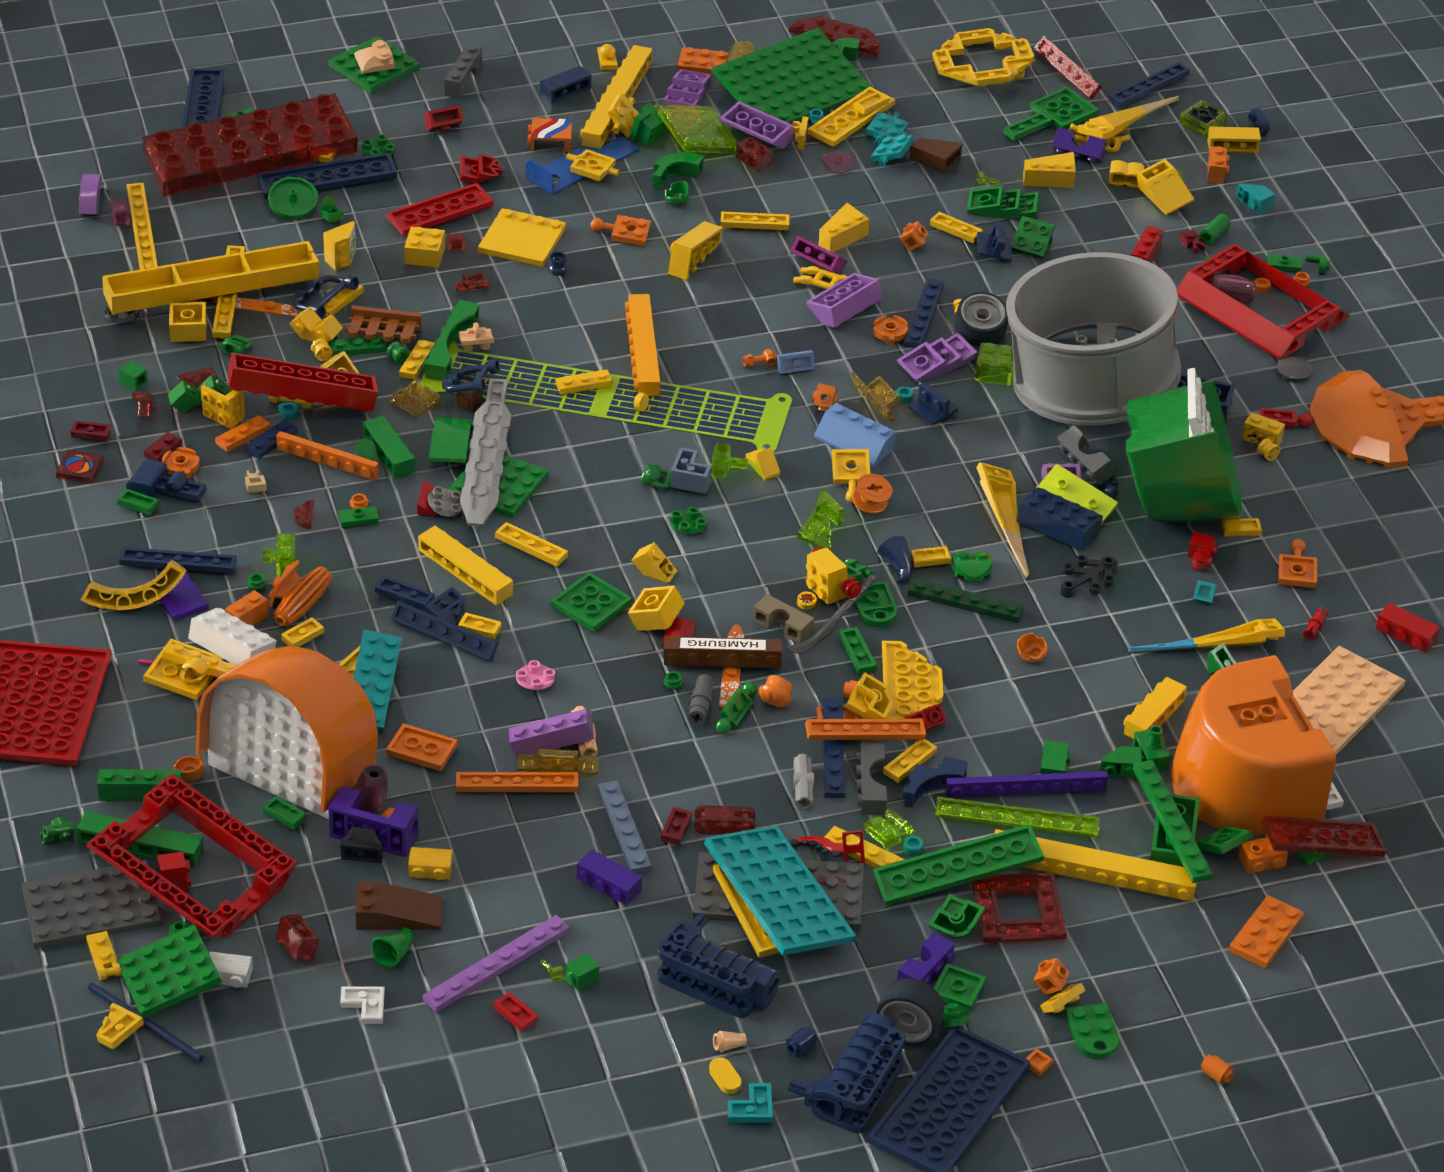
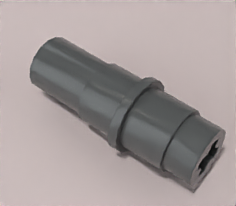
M706 674L698 676L695 689L689 698L688 720L694 725L703 724L712 707L711 699L714 679Z

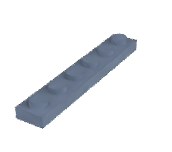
M618 781L598 784V792L629 870L636 874L651 871L652 865Z

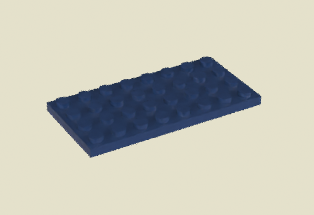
M959 1026L952 1027L867 1136V1143L925 1172H951L1029 1069L1030 1061Z

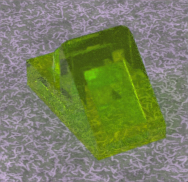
M824 489L820 490L815 506L814 520L827 516L837 526L844 524L845 510Z

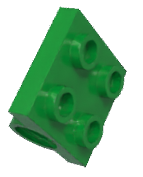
M1022 216L1011 249L1044 258L1052 245L1055 225Z

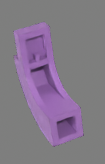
M83 174L80 186L79 214L99 215L100 190L104 189L102 174Z

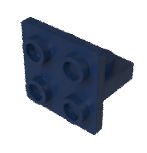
M995 222L991 234L977 232L978 254L986 258L990 257L1000 261L1011 262L1010 239L1004 237L1005 230H1003L1002 222Z
M926 382L919 385L918 399L910 403L908 407L932 425L958 411V406L950 402L949 398Z

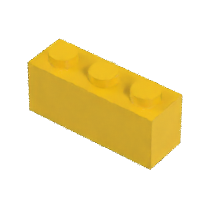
M1209 127L1207 142L1209 151L1210 146L1227 148V152L1259 153L1261 137L1259 128Z

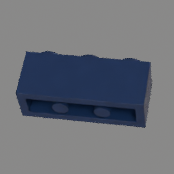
M577 66L540 81V95L550 104L556 103L591 89L592 75L583 67Z

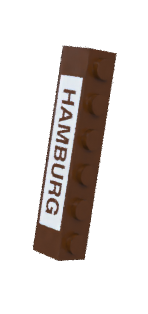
M665 636L664 665L781 668L782 639Z

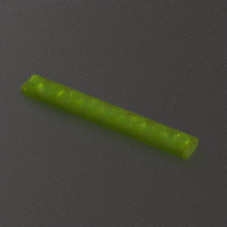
M937 797L935 817L1013 827L1030 824L1032 829L1098 837L1100 817L945 797Z

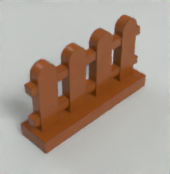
M352 305L351 317L349 318V323L351 324L345 327V332H348V336L351 338L358 337L359 334H365L366 339L369 340L375 339L376 336H383V340L387 342L393 341L394 338H400L402 343L408 344L412 340H416L415 331L421 332L422 313Z

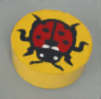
M812 592L800 593L797 597V605L802 609L814 608L817 600L816 595Z

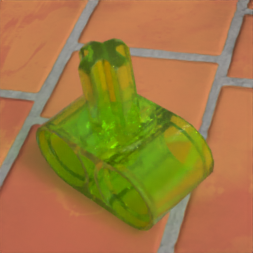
M724 442L717 443L711 460V475L714 478L722 479L727 476L730 467L747 469L748 459L731 457V446Z

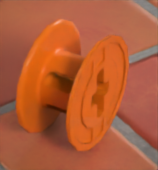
M877 474L862 475L858 479L857 487L852 493L853 503L857 508L869 514L883 512L887 507V500L892 496L891 484Z

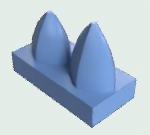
M813 351L777 355L778 372L783 374L814 369Z

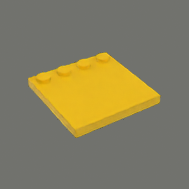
M502 208L479 244L478 253L543 267L566 230V222Z

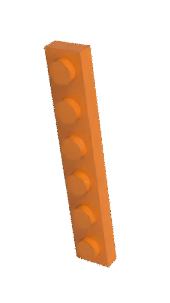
M281 431L276 435L277 450L374 481L379 477L378 462Z
M806 719L805 723L808 740L925 739L926 737L923 719Z
M456 772V792H578V772Z

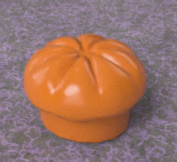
M770 675L765 685L759 687V695L770 706L777 708L787 707L792 702L791 692L793 686L782 677Z

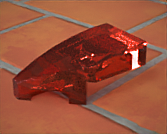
M484 271L468 276L466 273H463L461 281L455 283L456 290H474L489 286Z

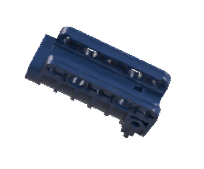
M702 913L700 915L697 914L691 923L688 921L677 923L659 945L658 957L663 962L657 971V979L661 984L735 1017L745 1018L750 1015L755 1007L765 1010L772 1002L779 987L781 978L779 970L703 938L702 928L706 925L708 919ZM682 980H689L691 983L688 984V985H685V984L681 983L680 981H682ZM720 996L727 997L728 1000L721 1001L717 998Z
M869 1014L862 1021L827 1079L822 1077L820 1082L813 1079L810 1086L793 1079L790 1082L788 1091L805 1097L804 1105L812 1107V1112L821 1120L852 1133H862L866 1130L902 1070L903 1058L900 1053L905 1045V1035L900 1030L894 1028L895 1022L887 1016ZM898 1038L899 1040H896L893 1046V1040ZM869 1105L872 1107V1108L869 1109V1110H864V1109L868 1108ZM860 1116L861 1123L854 1125L853 1123H856Z

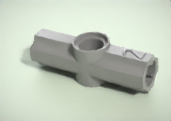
M799 754L793 760L795 806H798L800 810H807L813 806L814 773H812L811 758L806 754Z

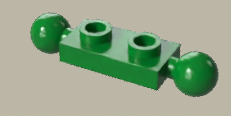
M746 682L741 688L737 689L719 713L722 718L716 722V730L720 734H727L731 728L736 727L754 702L750 697L755 696L757 693L755 683Z

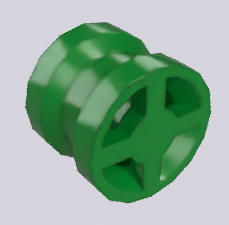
M396 341L389 345L387 356L394 359L396 363L402 364L409 356V349L404 346L402 347V344Z

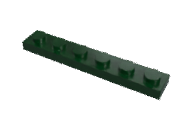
M913 578L907 594L908 596L1016 623L1019 622L1024 605L917 578Z

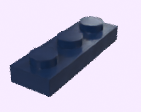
M283 420L246 445L245 450L255 458L261 459L277 448L276 435L279 431L295 435L298 433L297 427Z
M385 575L375 585V593L424 610V605L435 598V593Z

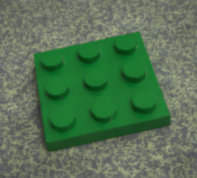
M1067 86L1031 102L1029 107L1035 113H1045L1053 119L1052 124L1055 127L1069 129L1071 124L1078 125L1099 115L1100 110Z
M591 572L585 574L550 600L551 607L592 632L598 630L632 604V597Z

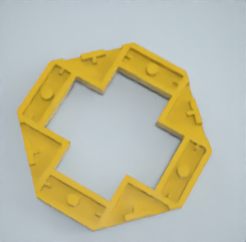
M990 28L958 32L954 35V39L948 40L941 45L942 48L940 50L932 52L934 63L940 75L976 86L1010 82L1034 62V54L1027 39H1014L1013 35L1003 32L997 34L995 30ZM987 42H993L996 50L1012 48L1016 56L1013 59L1003 60L1002 69L974 72L971 64L954 66L951 56L964 54L963 46L979 43L986 44Z

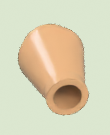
M719 1031L713 1035L714 1049L716 1051L720 1050V1052L746 1046L747 1043L745 1033Z

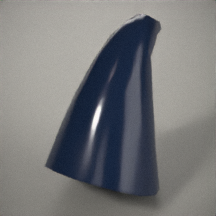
M894 536L884 541L879 546L877 554L889 561L899 571L898 583L907 581L911 576L912 561L906 538Z

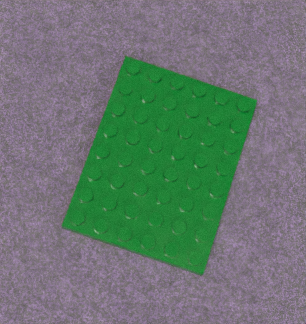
M819 28L712 67V73L737 101L792 125L793 121L800 122L803 116L810 115V111L813 109H820L823 112L842 106L869 86L872 87Z

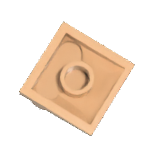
M382 40L375 41L372 47L354 53L363 74L394 69L392 52L388 44Z

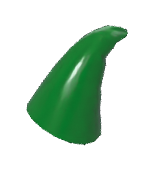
M402 927V932L379 936L372 940L371 952L380 965L387 968L395 967L407 954L414 940V933L409 928Z

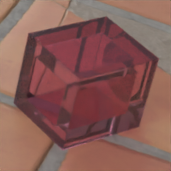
M127 199L109 200L112 226L130 225Z

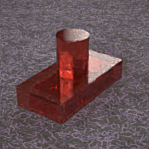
M132 393V400L138 405L137 416L148 417L149 405H155V397L151 393Z

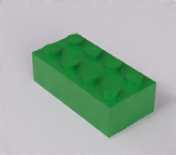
M1171 794L1195 840L1200 798ZM1156 815L1150 860L1183 867Z

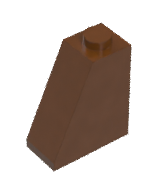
M919 138L909 148L910 159L945 173L961 158L963 144Z

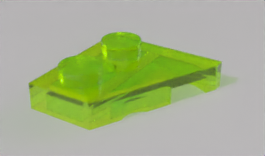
M813 510L799 530L796 538L815 547H827L831 550L830 518Z

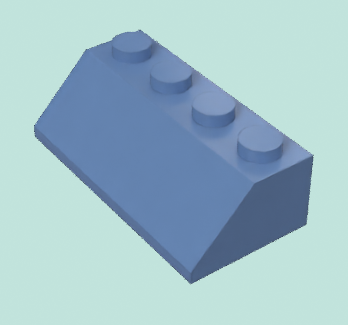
M835 403L824 413L814 438L836 449H869L870 465L875 467L895 449L896 431Z

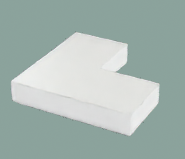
M341 987V1008H362L361 1024H383L385 987Z

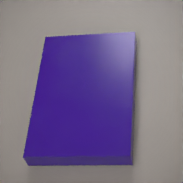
M186 573L169 593L158 600L173 621L209 609L208 602Z

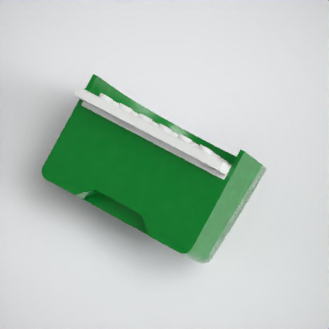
M1195 368L1188 369V386L1129 400L1127 402V416L1131 427V437L1126 440V453L1139 499L1146 516L1153 521L1176 523L1217 522L1241 518L1243 508L1238 476L1214 380L1201 382L1200 377L1197 378Z

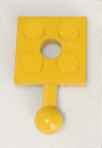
M832 449L833 484L849 485V491L845 496L848 502L853 503L852 493L856 488L858 479L862 475L870 474L869 449ZM848 464H853V465H855L856 467L853 468V469H850V468L847 467V465H848Z

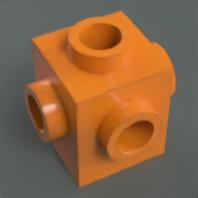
M919 221L913 224L909 223L903 228L904 232L899 239L909 251L917 247L919 248L926 243L925 239L929 233Z
M818 383L817 391L813 392L812 402L818 407L819 411L826 412L832 405L839 402L838 388Z
M1058 958L1049 961L1045 960L1038 966V971L1033 981L1045 995L1062 990L1070 972Z

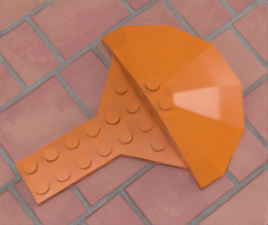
M1362 370L1344 371L1317 387L1308 414L1312 418V424L1320 440L1324 443L1326 441L1331 443L1337 451L1342 450L1347 453L1348 458L1355 460V458L1364 459L1369 464L1373 462L1384 464L1383 467L1385 468L1403 467L1408 464L1405 447L1412 442L1416 433L1421 431L1423 427L1444 425V396L1410 399L1381 387L1368 373Z

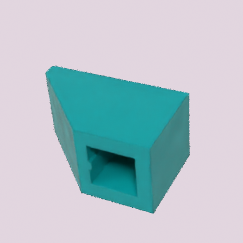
M1245 183L1238 184L1236 198L1258 215L1274 208L1276 194L1267 187Z

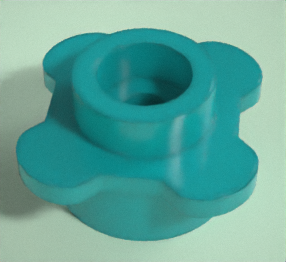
M813 109L810 111V115L806 117L815 124L825 116H823L822 110Z

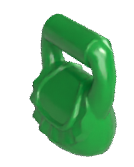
M233 335L224 339L221 343V349L229 356H231V352L242 354L245 350L252 347L253 342L251 339Z
M655 463L646 464L641 482L660 489H669L671 472L660 468ZM665 474L664 483H659L661 475Z

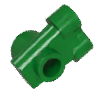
M66 816L57 817L51 821V825L43 827V832L40 833V840L43 844L56 839L66 841L72 837L75 825L73 822H68Z

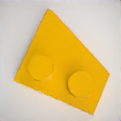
M112 1003L110 1005L111 1012L108 1017L105 1016L102 1022L103 1026L99 1029L96 1036L98 1042L111 1049H115L139 1029L144 1022L142 1017Z

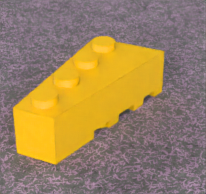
M704 221L672 242L668 274L687 280L689 272H694L697 269L696 265L698 262L702 263L707 254L710 255L720 244L723 227Z

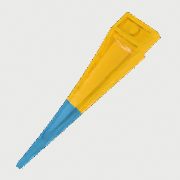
M1256 619L1227 630L1196 638L1128 647V653L1216 648L1221 643H1224L1226 647L1256 646L1265 643L1266 638L1277 640L1279 637H1285V628L1276 619Z

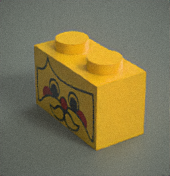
M1251 412L1244 423L1242 440L1259 445L1264 439L1270 438L1273 444L1279 446L1283 440L1285 424Z

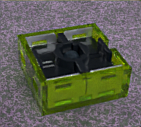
M1199 100L1181 113L1180 124L1207 137L1209 127H1222L1226 124L1227 112L1217 107L1214 108L1203 100Z

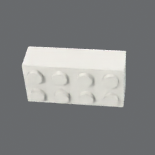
M215 608L192 618L188 639L236 665L254 655L275 648L277 641L268 634L255 629L254 626L244 623L238 617L226 613L221 608Z

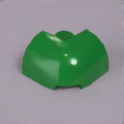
M949 894L942 907H938L928 926L951 938L959 939L966 937L976 928L985 912V907L966 899L964 901Z

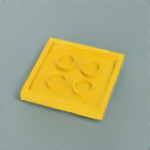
M170 639L144 674L143 681L198 700L214 676L206 675L199 683H188L181 675V670L184 669L182 668L183 665L162 658L163 651L171 644H179L183 648L197 650L209 657L214 656L221 661H224V659L214 653Z

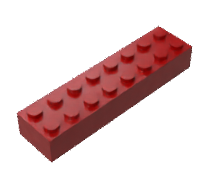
M231 352L227 375L229 388L235 391L244 390L250 391L253 394L263 393L271 397L281 396L289 400L299 399L308 403L318 402L326 406L336 405L344 409L354 408L362 412H374L378 395L375 376Z

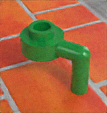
M1306 254V261L1319 262L1318 273L1325 274L1326 271H1329L1330 261L1327 260L1328 257Z

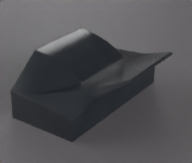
M352 827L347 837L341 840V859L382 863L383 845L378 840L374 829Z

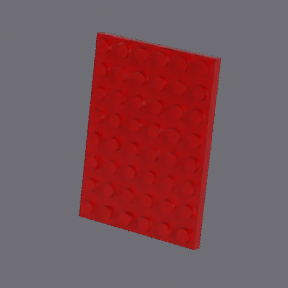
M0 640V759L77 766L112 658V651Z

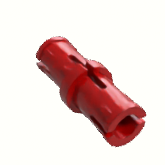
M1318 608L1314 617L1310 618L1308 627L1303 632V636L1306 639L1311 634L1309 640H1313L1317 632L1323 628V622L1329 614L1326 609L1321 613L1323 608Z

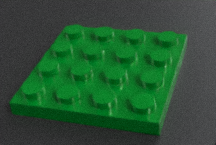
M379 36L373 37L328 60V66L369 93H373L421 69L420 62ZM377 40L386 42L393 55L394 69L363 74L354 53L372 47V44Z
M504 454L502 463L503 473L499 482L498 505L494 512L514 518L548 478L549 470ZM465 470L448 488L449 490L462 492L466 478Z
M195 924L116 959L117 964L119 963L122 976L143 1019L222 983Z

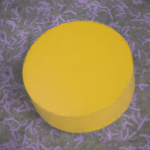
M640 392L636 395L634 399L635 410L644 411L649 403L648 394Z

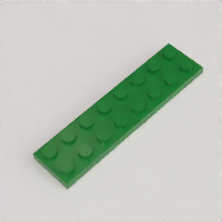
M1028 824L874 868L873 875L885 906H889L1044 861V855L1031 825Z

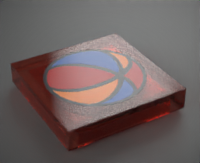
M68 449L56 471V478L92 483L104 460V456Z

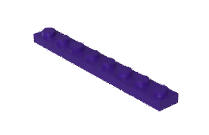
M1107 771L947 778L945 794L946 798L1106 791L1108 775Z

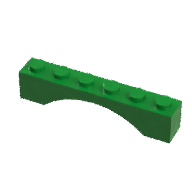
M459 300L457 305L453 306L451 316L447 317L446 325L441 329L440 337L436 338L434 348L430 349L429 357L424 361L423 369L425 370L426 378L441 381L447 379V373L452 371V357L448 349L459 336L460 331H467V329L473 328V323L478 322L480 318L478 303Z

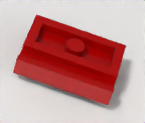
M676 617L669 629H665L663 648L665 636L693 637L696 619L687 621V618Z

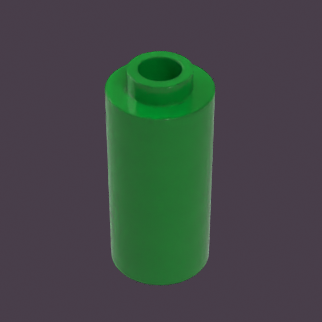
M1218 214L1199 233L1202 242L1207 245L1213 244L1231 226L1230 218L1225 214Z

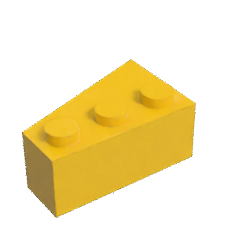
M1074 152L1024 160L1023 186L1074 188L1076 174Z
M846 203L819 229L818 246L830 252H835L868 236L870 219Z

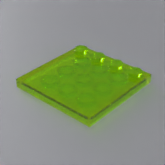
M658 104L655 109L684 152L740 153L742 149L726 125L719 121L720 117L712 106Z

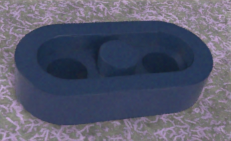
M1260 108L1251 109L1248 114L1249 121L1252 122L1255 128H1259L1260 134H1267L1269 132L1268 119Z

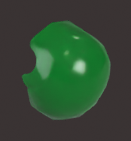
M685 181L674 182L671 184L669 191L665 190L666 201L674 206L682 205L690 198L689 184Z

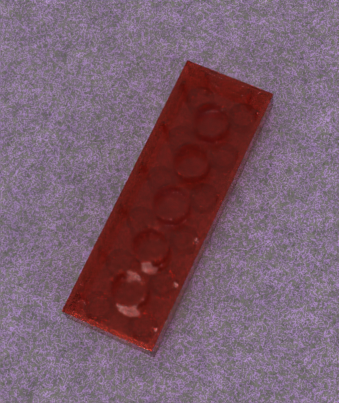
M334 93L321 94L316 98L298 102L289 101L284 105L272 108H259L236 116H223L218 120L205 123H192L187 127L174 130L157 131L155 134L143 136L142 146L143 153L163 196H168L255 176L259 173L276 171L281 167L289 168L315 162L322 155L328 156V154L333 153V157L358 152V137Z

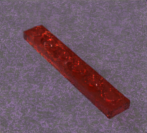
M1045 36L1034 47L1040 55L1091 100L1102 88L1101 85Z

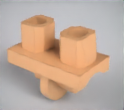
M473 323V328L467 329V331L459 332V338L465 352L472 351L473 345L479 344L480 349L488 350L490 349V344L494 343L491 329L479 328L478 323Z

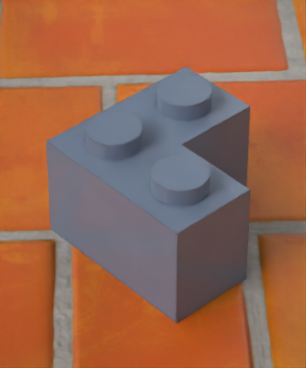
M680 447L671 469L670 487L707 494L711 483L712 466L698 463L697 450Z

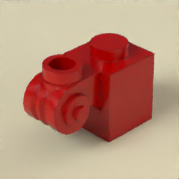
M1194 531L1189 543L1187 557L1193 558L1192 567L1195 570L1201 571L1206 569V567L1211 568L1212 556L1216 555L1218 545H1215L1216 537Z

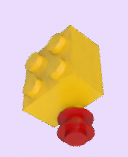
M817 547L810 554H807L806 584L826 604L829 605L846 597L853 599L861 593V583L857 582L854 577L847 578V566L827 547Z

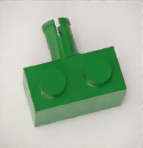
M1153 725L1150 727V730L1134 732L1132 747H1141L1142 762L1153 760L1159 772L1167 771L1169 762L1172 761V755L1165 746L1162 727Z

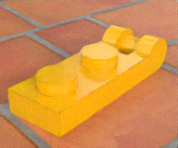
M103 931L87 935V944L100 981L107 980V977L122 976L108 932Z

